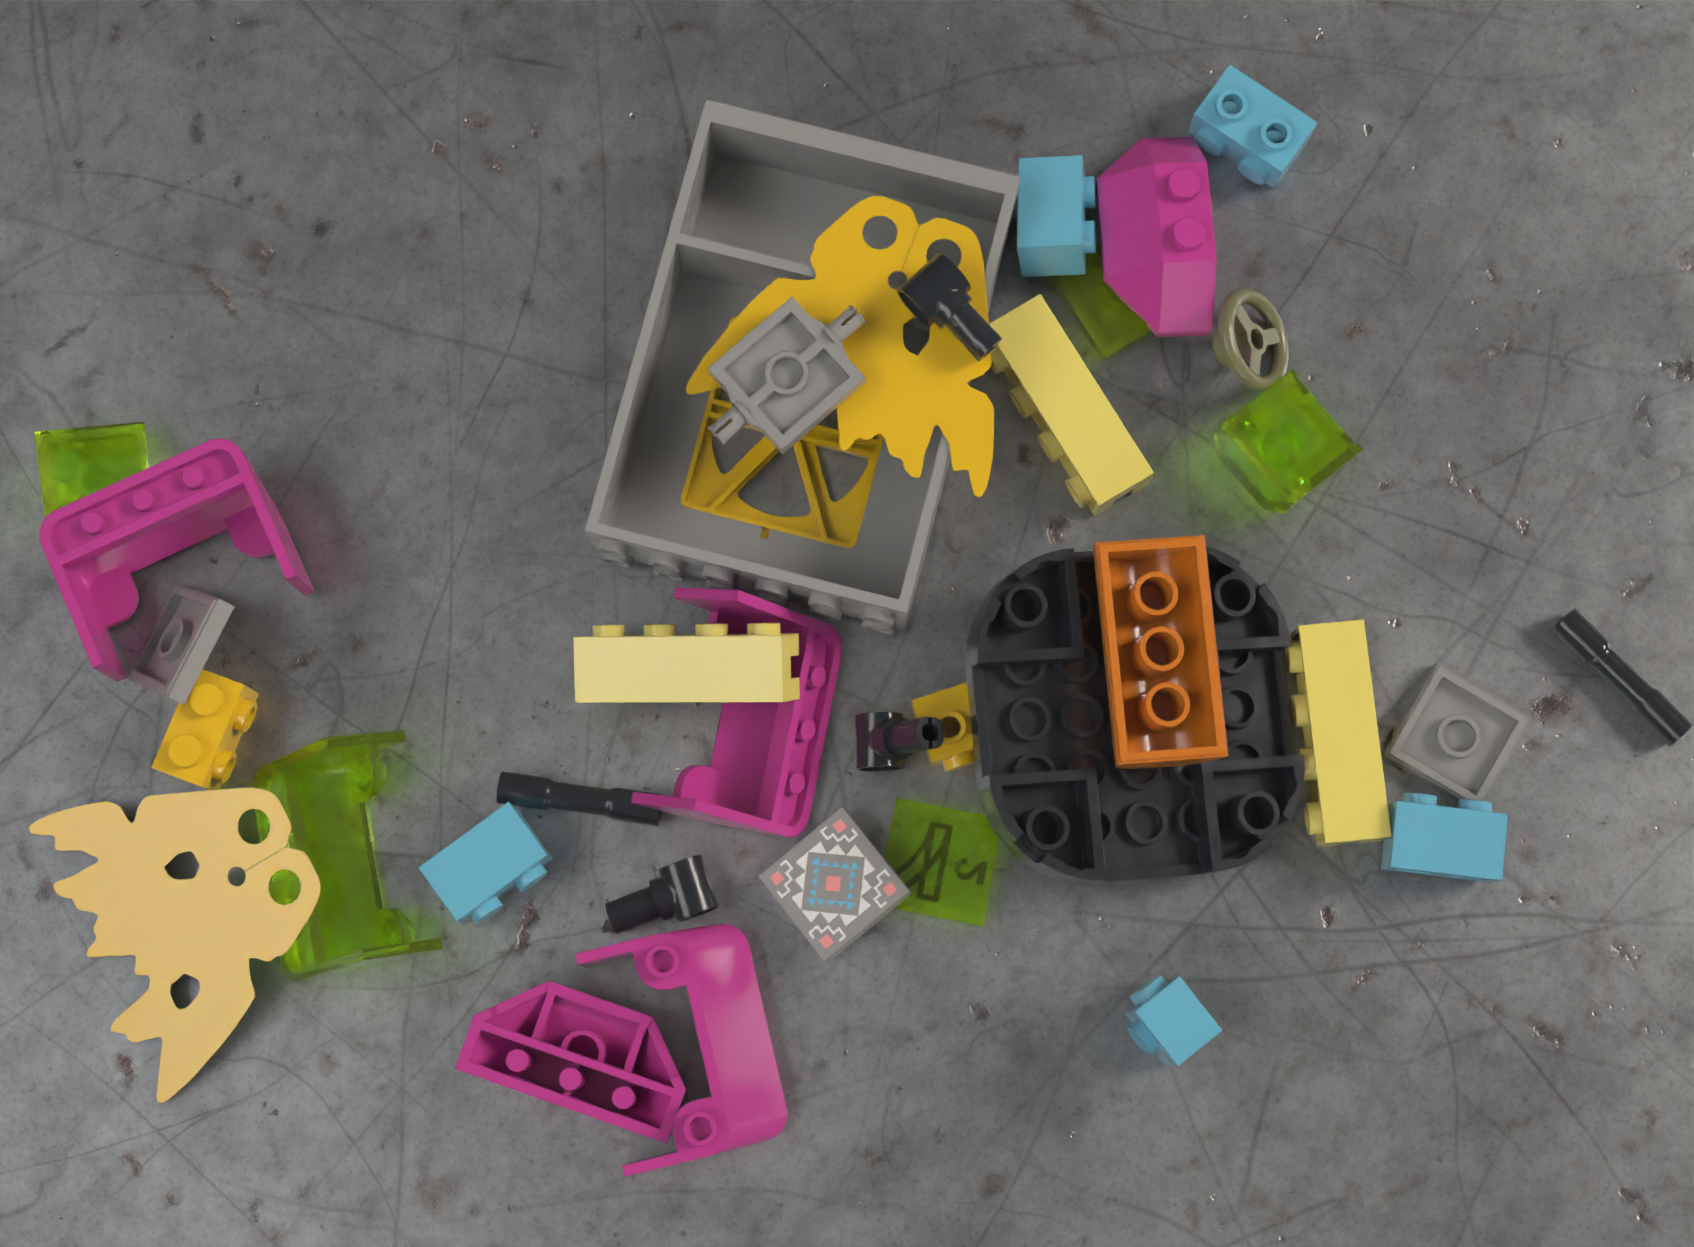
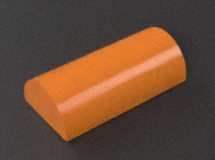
M1205 535L1095 542L1093 544L1115 767L1122 769L1169 767L1209 762L1228 757Z

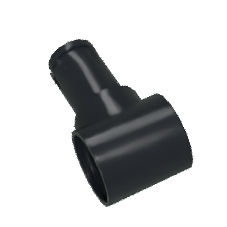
M937 253L897 289L902 302L919 321L928 327L934 323L940 329L946 326L978 362L986 357L1002 341V337L969 304L972 301V298L968 295L971 286L964 274L949 258L941 253Z
M868 712L855 715L856 770L879 772L904 769L905 759L910 757L913 752L935 749L942 745L945 732L941 721L936 717L928 716L907 720L903 718L902 713Z
M702 855L691 856L656 871L657 878L649 881V887L605 904L609 921L615 933H620L659 917H662L664 921L673 919L675 924L698 917L720 907Z

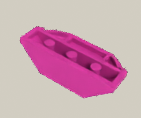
M1193 137L1141 138L1104 171L1095 182L1104 282L1133 312L1148 323L1147 327L1157 337L1208 336L1212 332L1217 257L1207 161Z
M552 981L544 982L494 1007L475 1014L455 1066L456 1070L666 1144L669 1141L675 1116L680 1109L686 1092V1087L654 1017Z

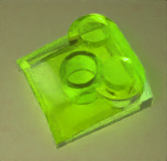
M1294 369L1221 423L1213 432L1216 452L1224 465L1261 507L1282 515L1293 509L1303 498L1363 450L1359 444H1355L1299 380L1298 374Z
M144 422L34 432L36 467L43 520L52 511L149 468Z

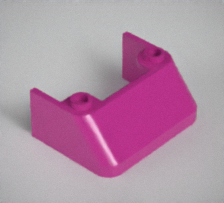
M212 439L52 511L41 524L39 531L40 544L92 668L117 682L128 677L108 629L128 620L137 609L139 594L131 573L228 530L234 545L243 554L252 558H265L275 554L282 572L290 584L304 596L315 592L283 518L248 457L232 441Z
M676 587L673 598L710 611L708 624L727 623L728 634H747V624L780 623V633H799V655L791 656V677H799L800 699L787 702H723L710 767L690 765L683 769L675 782L673 796L633 792L631 803L713 824L776 836H797L804 830L810 817L842 655V643L839 633L830 624L740 590Z
M714 924L655 934L575 954L577 965L586 968L633 957L639 977L648 986L658 990H670L682 986L687 987L711 1097L687 1103L676 1114L673 1122V1136L677 1151L622 1165L624 1177L773 1139L783 1130L788 1116L785 1096L750 945L746 936L738 928L729 924Z

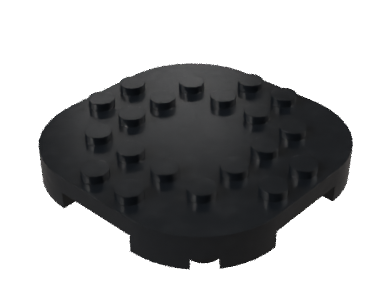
M1206 546L1228 757L1209 762L1140 769L1115 767L1093 551L1074 552V548L1038 556L1001 579L981 602L970 626L965 655L978 794L983 811L993 831L1003 845L1025 865L1048 877L1072 883H1103L1210 874L1232 869L1254 860L1272 846L1271 842L1279 834L1285 823L1291 822L1302 794L1305 762L1304 755H1295L1284 658V649L1292 646L1290 632L1285 616L1273 593L1265 583L1259 585L1247 572L1240 568L1241 562L1236 558Z

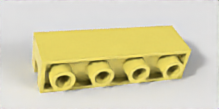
M1037 295L991 322L989 325L1002 337V341L991 351L992 364L990 367L996 374L1003 371L1013 386V389L1009 391L1012 402L1023 418L1031 415L1042 433L1037 435L1038 442L1047 458L1052 463L1059 460L1070 478L1065 480V484L1080 508L1088 505L1093 515L1096 516L1113 506L1115 500L1129 492L1132 495L1147 486L1154 474L1153 470L1042 295Z
M1364 619L1299 625L1291 633L1292 646L1284 649V658L1288 674L1295 673L1298 694L1291 695L1290 704L1294 727H1302L1304 748L1298 749L1297 755H1304V781H1309L1311 802L1304 803L1306 832L1308 835H1315L1317 847L1337 846L1342 843L1351 842L1369 843L1386 840L1392 836Z
M727 623L695 624V634H676V624L643 625L644 635H625V625L623 624L592 625L593 635L573 637L575 703L787 702L800 699L799 677H791V656L799 655V633H780V623L747 624V634H728Z

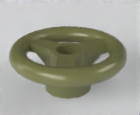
M1239 288L1231 292L1221 306L1218 329L1213 336V348L1216 358L1223 367L1230 369L1237 380L1245 387L1256 392L1271 391L1281 383L1288 367V340L1282 320L1273 304L1262 293L1251 288ZM1242 304H1248L1256 309L1265 321L1268 329L1262 330L1258 324L1253 323ZM1272 345L1273 360L1270 371L1265 376H1260L1261 354L1265 352L1266 346Z

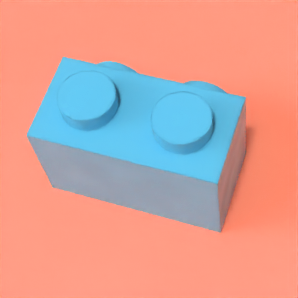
M1229 65L1194 113L1188 132L1194 135L1196 143L1206 152L1216 156L1222 154L1236 163L1239 172L1251 182L1259 185L1266 183L1275 189L1310 140L1318 122L1232 65Z
M1083 156L1019 158L1018 176H1020L1018 190L1017 251L1022 277L1086 274V253H1095L1096 250L1094 220L1086 221V209L1096 208L1095 177L1085 176Z
M1404 793L1403 801H1395L1388 804L1392 837L1384 840L1381 870L1488 883L1502 881L1508 814L1492 812L1491 802L1460 799L1458 808L1438 806L1437 796Z
M507 802L421 865L419 869L457 922L466 924L472 919L478 925L489 919L503 907L499 899L517 886L523 892L543 879L548 874L544 866L552 861L553 858L518 809L510 802Z
M1161 975L1157 978L1154 977L1129 997L1135 1006L1125 1013L1132 1022L1126 1028V1031L1145 1055L1149 1053L1153 1055L1156 1052L1166 1066H1179L1223 1031L1180 976L1166 981Z

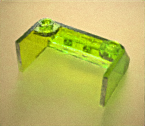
M405 730L325 737L261 766L254 775L252 788L268 790L275 794L290 820L292 827L286 847L306 853L321 883V893L311 916L290 949L282 956H279L283 972L292 982L319 979L398 963L443 949L441 938L414 942L412 923L405 917L403 912L398 908L383 909L365 804L376 800L386 783V768L380 759L379 753L405 742ZM255 809L261 843L270 832V822L263 811ZM282 869L272 875L269 881V893L275 902L288 905L298 898L301 884L294 872Z

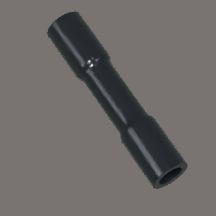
M1576 608L1572 609L1552 628L1551 631L1585 664L1592 666L1632 706L1635 714L1668 746L1673 745L1692 727L1693 723L1659 690L1651 687Z
M502 771L498 781L496 801L497 804L505 805L507 802H510L518 807L539 810L552 808L606 816L616 821L659 826L662 811L631 803L633 792L663 794L623 788L604 789L555 782L546 777Z

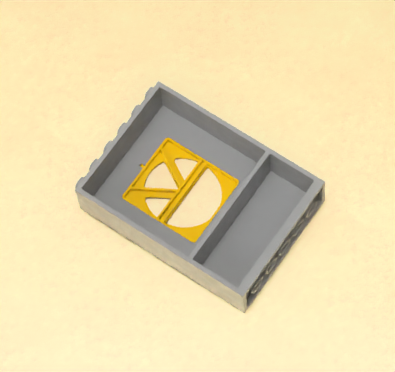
M706 99L585 527V532L595 551L602 553L601 560L624 568H632L633 561L654 566L653 573L655 575L674 581H684L685 575L706 579L705 587L709 589L737 590V588L757 592V597L788 608L790 601L811 606L810 614L826 620L840 621L842 614L863 619L861 626L877 633L892 635L894 628L906 630L951 459L949 442L939 426L936 425L933 429L924 455L922 473L919 478H914L905 471L900 458L890 455L885 438L881 434H877L876 439H856L849 449L842 451L840 448L839 430L817 424L793 445L811 511L805 516L781 517L761 512L738 497L739 491L779 450L764 436L728 473H721L715 461L712 433L708 426L712 425L730 410L732 404L731 402L719 400L724 390L723 388L689 395L686 392V386L703 357L733 320L769 284L777 278L794 280L815 279L816 274L810 262V255L814 250V243L817 238L851 207L871 196L887 197L911 207L919 225L939 217L971 229L977 236L982 251L989 313L1015 213L1020 176ZM875 216L865 223L862 234L865 242L870 247L885 249L896 240L897 228L891 219L885 216ZM936 240L927 249V262L937 253L945 255L956 266L961 261L960 248L951 240ZM895 271L888 277L889 286L895 290L907 281L906 275L901 271ZM912 318L903 325V340L909 352L919 355L929 340L930 327L924 325L917 318ZM746 424V425L743 427V428H747V429L759 431V430H757V429H755V428H753V427H750L749 424ZM815 446L862 457L868 461V465L859 481L837 502H833L829 497Z

